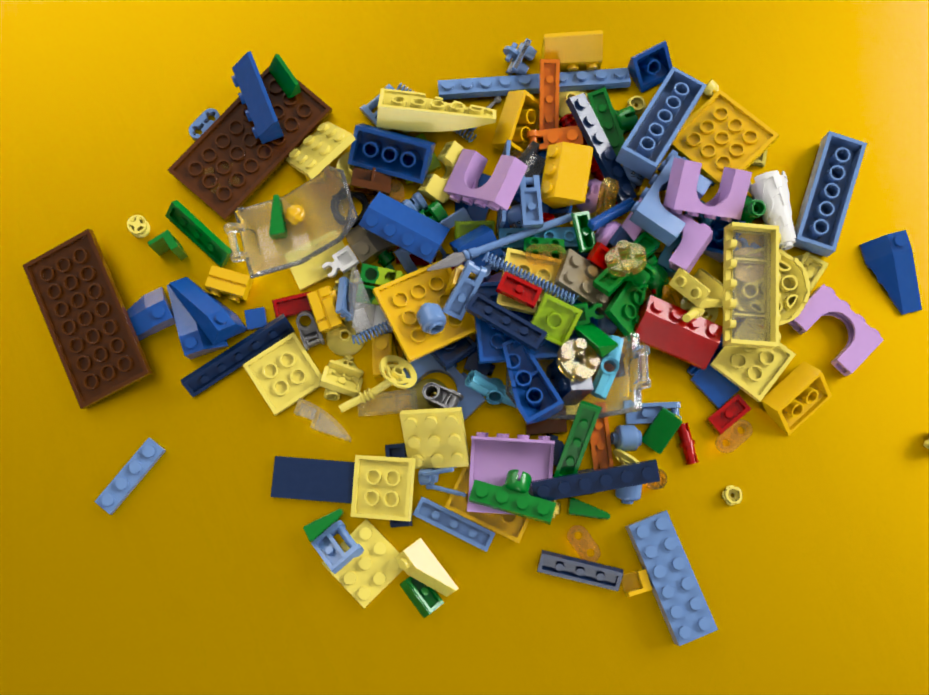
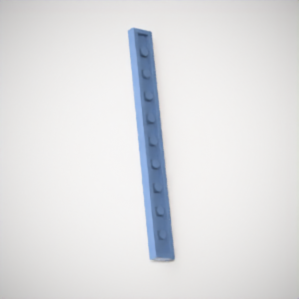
M615 68L560 72L559 92L597 90L604 87L606 89L627 88L631 85L629 69ZM539 74L438 80L439 97L443 98V100L507 96L509 91L526 90L530 94L539 93Z

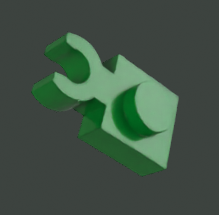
M587 302L573 304V306L583 310L576 326L589 324L590 317L595 319L604 318L602 313H595L596 308L603 307L601 303H594L591 307H588Z

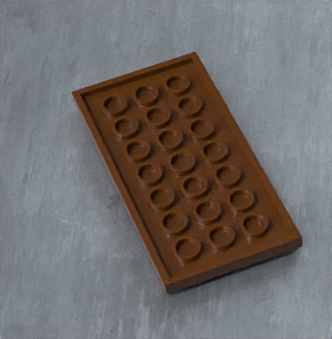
M269 67L260 76L284 136L264 144L261 143L260 138L255 139L251 129L254 127L253 121H248L245 110L248 109L246 103L242 105L238 97L168 169L170 174L226 222L289 157V153L293 149L298 148L304 139L332 112L331 107L299 80L297 81L299 82L301 92L289 99L270 73Z
M87 229L23 265L80 409H86L153 374L93 230Z

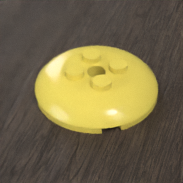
M764 248L752 250L744 256L760 252L764 257ZM779 249L781 254V261L779 263V272L781 273L779 312L781 320L779 326L789 323L798 317L810 296V281L804 266L797 258H793L782 249ZM764 274L754 282H743L735 277L737 280V286L735 287V300L737 301L735 308L737 311L763 313ZM747 319L752 323L763 326V320Z

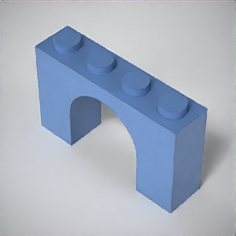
M673 155L668 161L663 160L657 170L660 173L653 175L649 181L651 187H646L639 196L642 200L641 202H635L630 210L633 214L629 218L634 224L668 247L677 239L686 224L667 211L659 199V191L667 190L673 160L676 158ZM701 174L697 183L699 200L704 196L712 181Z
M431 354L410 362L417 373L415 385L431 373H443L452 378L456 384L457 392L464 396L463 400L457 405V407H462L464 422L485 403L484 395L465 386L467 374L464 372L460 373L456 369L457 364L445 371ZM404 368L403 370L406 375V378H410L409 373Z

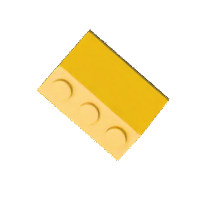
M603 30L544 34L541 50L542 59H560V71L600 69L603 55Z
M526 90L509 91L492 145L503 152L506 141L511 140L510 155L528 160L532 152L528 151L530 142L527 139V131L539 130V100Z
M568 142L548 145L541 183V200L543 203L553 209L585 203L593 147Z
M803 361L786 378L780 381L775 388L767 393L761 400V403L766 413L789 436L827 402L832 395L822 371Z

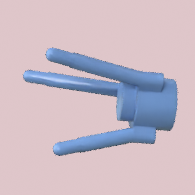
M457 467L419 470L420 485H426V489H434L466 497L464 492L434 485V483L438 482L439 474L453 472L454 468Z

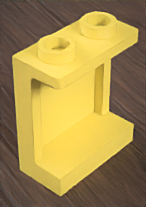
M678 268L669 283L671 287L698 308H718L723 306V283L703 268H699L694 277L684 269Z

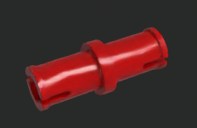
M688 422L681 424L677 430L680 439L679 447H682L686 465L699 462L694 447L696 443L695 440H692Z

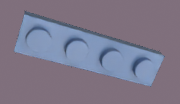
M149 437L94 502L108 514L112 515L166 450Z
M421 497L413 513L414 516L487 552L496 534L424 497Z

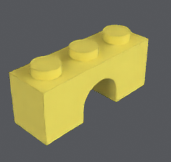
M456 141L446 142L437 157L445 166L444 176L440 178L435 173L427 174L424 183L420 185L417 191L432 202L437 200L440 204L445 203L450 195L443 190L462 149L465 148Z

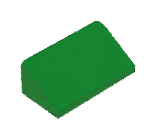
M276 54L270 64L269 71L286 96L291 99L301 92L299 82L280 55Z
M589 211L571 213L579 252L590 253L596 244L594 231L587 225L591 219Z
M593 323L579 325L574 328L577 337L602 358L618 347V343Z
M662 407L642 436V442L655 452L661 454L682 424L680 416Z
M411 576L400 583L401 588L423 618L430 615L444 603L435 590Z

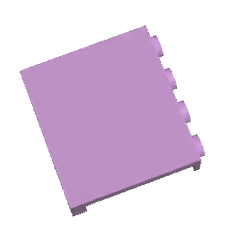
M476 432V436H471L467 512L511 514L469 502L475 480L503 486L508 472L513 469L519 470L517 481H520L523 471L531 475L532 481L552 478L555 441L550 440L551 436H538V440L530 439V435L517 434V438H509V434L497 433L496 437H488V433ZM531 484L529 488V494L531 496H534Z

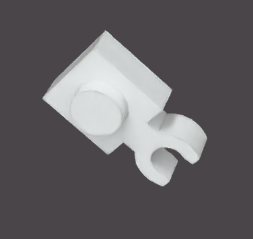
M349 245L332 255L333 262L324 263L322 268L326 270L331 267L332 272L327 275L329 278H334L338 270H341L344 274L360 262Z

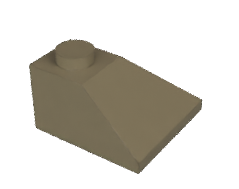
M359 224L345 234L351 249L361 263L370 265L378 259L382 252L385 250L389 251L395 247L392 243L361 228Z

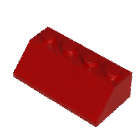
M650 295L643 302V305H640L638 312L640 319L639 323L635 324L634 332L636 335L634 340L705 370L720 344L723 326L702 317L684 322L682 317L689 311Z

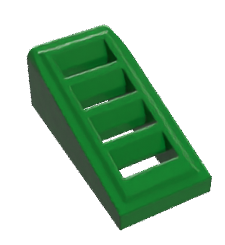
M278 194L273 195L269 229V236L272 240L287 238L288 236L282 200Z
M568 498V515L603 520L610 519L608 512L578 499Z
M338 509L305 525L303 528L309 541H314L345 513L344 510Z

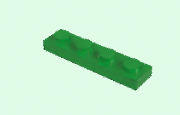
M178 200L171 202L165 216L220 267L225 266L233 251Z
M581 400L553 477L578 472L600 414V406Z

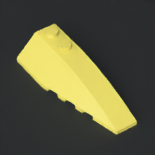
M383 88L380 91L376 127L384 130L443 132L496 123V110L477 105L465 107L462 102L455 100L452 103H447L441 97L436 96L435 100L425 98L426 94Z

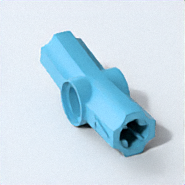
M615 335L608 336L618 343V347L601 359L600 367L593 381L594 390L590 394L599 399L606 400L619 370L624 339ZM610 363L614 366L615 370L608 372L604 369V365Z
M471 370L468 373L465 386L484 395L489 404L497 405L503 403L517 408L512 388L503 385L502 380L499 378H489L476 370Z

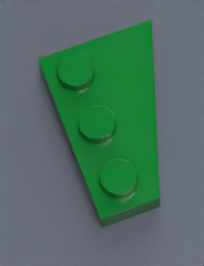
M631 281L622 283L604 311L628 341L635 339L636 333L634 328L635 324L639 323L640 316L638 312L640 305H643L647 288L641 289Z

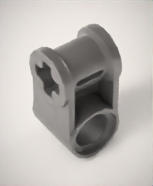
M310 311L299 313L296 318V325L305 350L308 351L311 347L319 344L324 345L325 341L322 333L319 332L314 315ZM304 315L309 316L311 323L307 326L302 325L300 317Z
M433 382L427 383L422 389V394L428 404L435 408L457 407L458 403L464 398L459 392ZM437 392L434 397H430L431 393Z

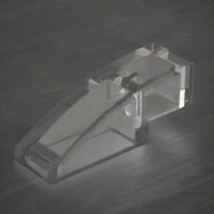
M355 266L351 270L348 296L352 323L355 332L358 333L372 327L365 307L372 305L358 268Z
M417 389L381 392L375 396V399L370 398L371 401L368 402L366 400L365 404L362 402L357 405L358 417L396 414L401 412V410H418Z
M301 398L298 399L294 414L312 420L310 428L351 442V436L335 418L315 404Z

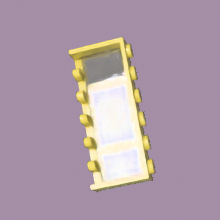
M731 222L724 227L722 346L773 349L779 346L781 340L779 332L781 320L779 312L781 300L779 283L781 281V273L779 272V263L781 261L779 243L781 241V234L779 233V226Z

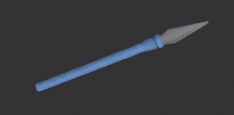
M571 213L544 222L543 228H528L479 247L452 253L426 270L432 271L460 266L468 259H474L481 254L572 221Z

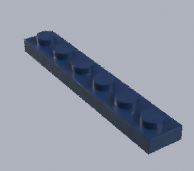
M582 93L569 97L566 103L588 146L593 147V156L617 203L619 204L630 197L635 199L637 195L621 164L615 161L617 156L586 95Z
M281 314L181 379V383L190 395L195 397L292 332H295L285 315Z
M654 459L531 481L535 497L550 501L659 482L660 477L657 460Z

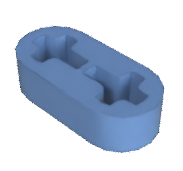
M213 108L206 109L190 125L189 134L193 140L196 141L220 117L217 110ZM210 115L214 116L215 120H209L208 117ZM196 129L201 130V131H202V134H200V135H199L198 133L196 134V133H195V130H196Z

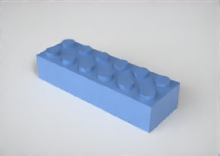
M672 67L622 145L615 161L650 180L698 103L707 85Z
M831 131L821 139L794 228L796 234L794 247L824 257H828L835 252L867 143Z
M667 510L625 526L640 564L647 571L653 589L652 592L674 644L681 646L717 631L716 623Z

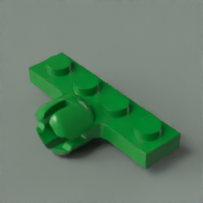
M606 87L588 93L587 96L590 104L594 107L595 115H597L606 137L616 156H618L625 142L623 135L633 130L638 122V117L632 106L621 110H614Z
M643 232L593 281V287L608 297L625 281H631L641 289L649 287L647 284H651L654 281L657 270L645 261L659 248L660 242L646 232Z
M510 470L503 486H496L478 480L474 481L469 502L551 524L556 502L529 494L532 481L530 474L523 471L520 481H517L519 470Z

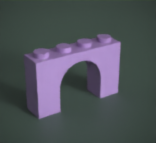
M462 149L443 191L450 195V200L457 203L462 201L470 206L474 203L481 208L487 206L494 211L499 209L508 211L528 166L515 156L501 154L490 179L478 188L479 179L488 159L475 150Z
M674 158L663 206L670 208V212L677 214L687 211V215L699 217V213L704 214L703 217L709 219H716V216H719L720 220L732 222V219L741 220L752 172L724 167L717 194L710 201L702 203L697 195V183L702 163Z
M663 206L667 211L670 212V208ZM630 212L621 227L635 241L646 231L629 220L633 212ZM670 212L686 224L680 232L682 240L669 259V268L674 271L682 268L690 273L713 239V231L708 225L697 223L687 214L682 215Z
M824 284L811 294L801 314L788 323L801 335L821 316H833L842 321L848 331V341L843 350L830 363L844 376L852 374L884 340L880 336L879 331L865 323V319L861 315L852 311L846 301L839 299L835 295V291Z

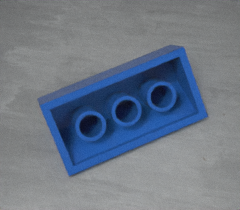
M249 51L232 67L235 75L231 77L235 87H240L241 92L238 95L242 105L245 103L248 109L245 110L248 121H253L254 127L251 129L255 139L260 138L261 143L264 144L283 137L284 134L253 55Z
M363 123L355 125L353 136L356 140L351 144L348 164L372 170L374 167L376 172L420 184L424 183L432 162L436 143Z
M378 192L370 203L359 223L361 228L429 264L433 263L450 231L446 226L381 192Z

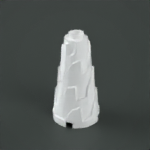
M775 170L754 177L755 183L752 184L750 181L748 192L751 193L753 200L757 199L765 203L766 211L761 216L765 225L779 226V233L781 234L779 248L782 250L791 249L796 242V234L792 221L786 173L782 171L780 175L779 171Z

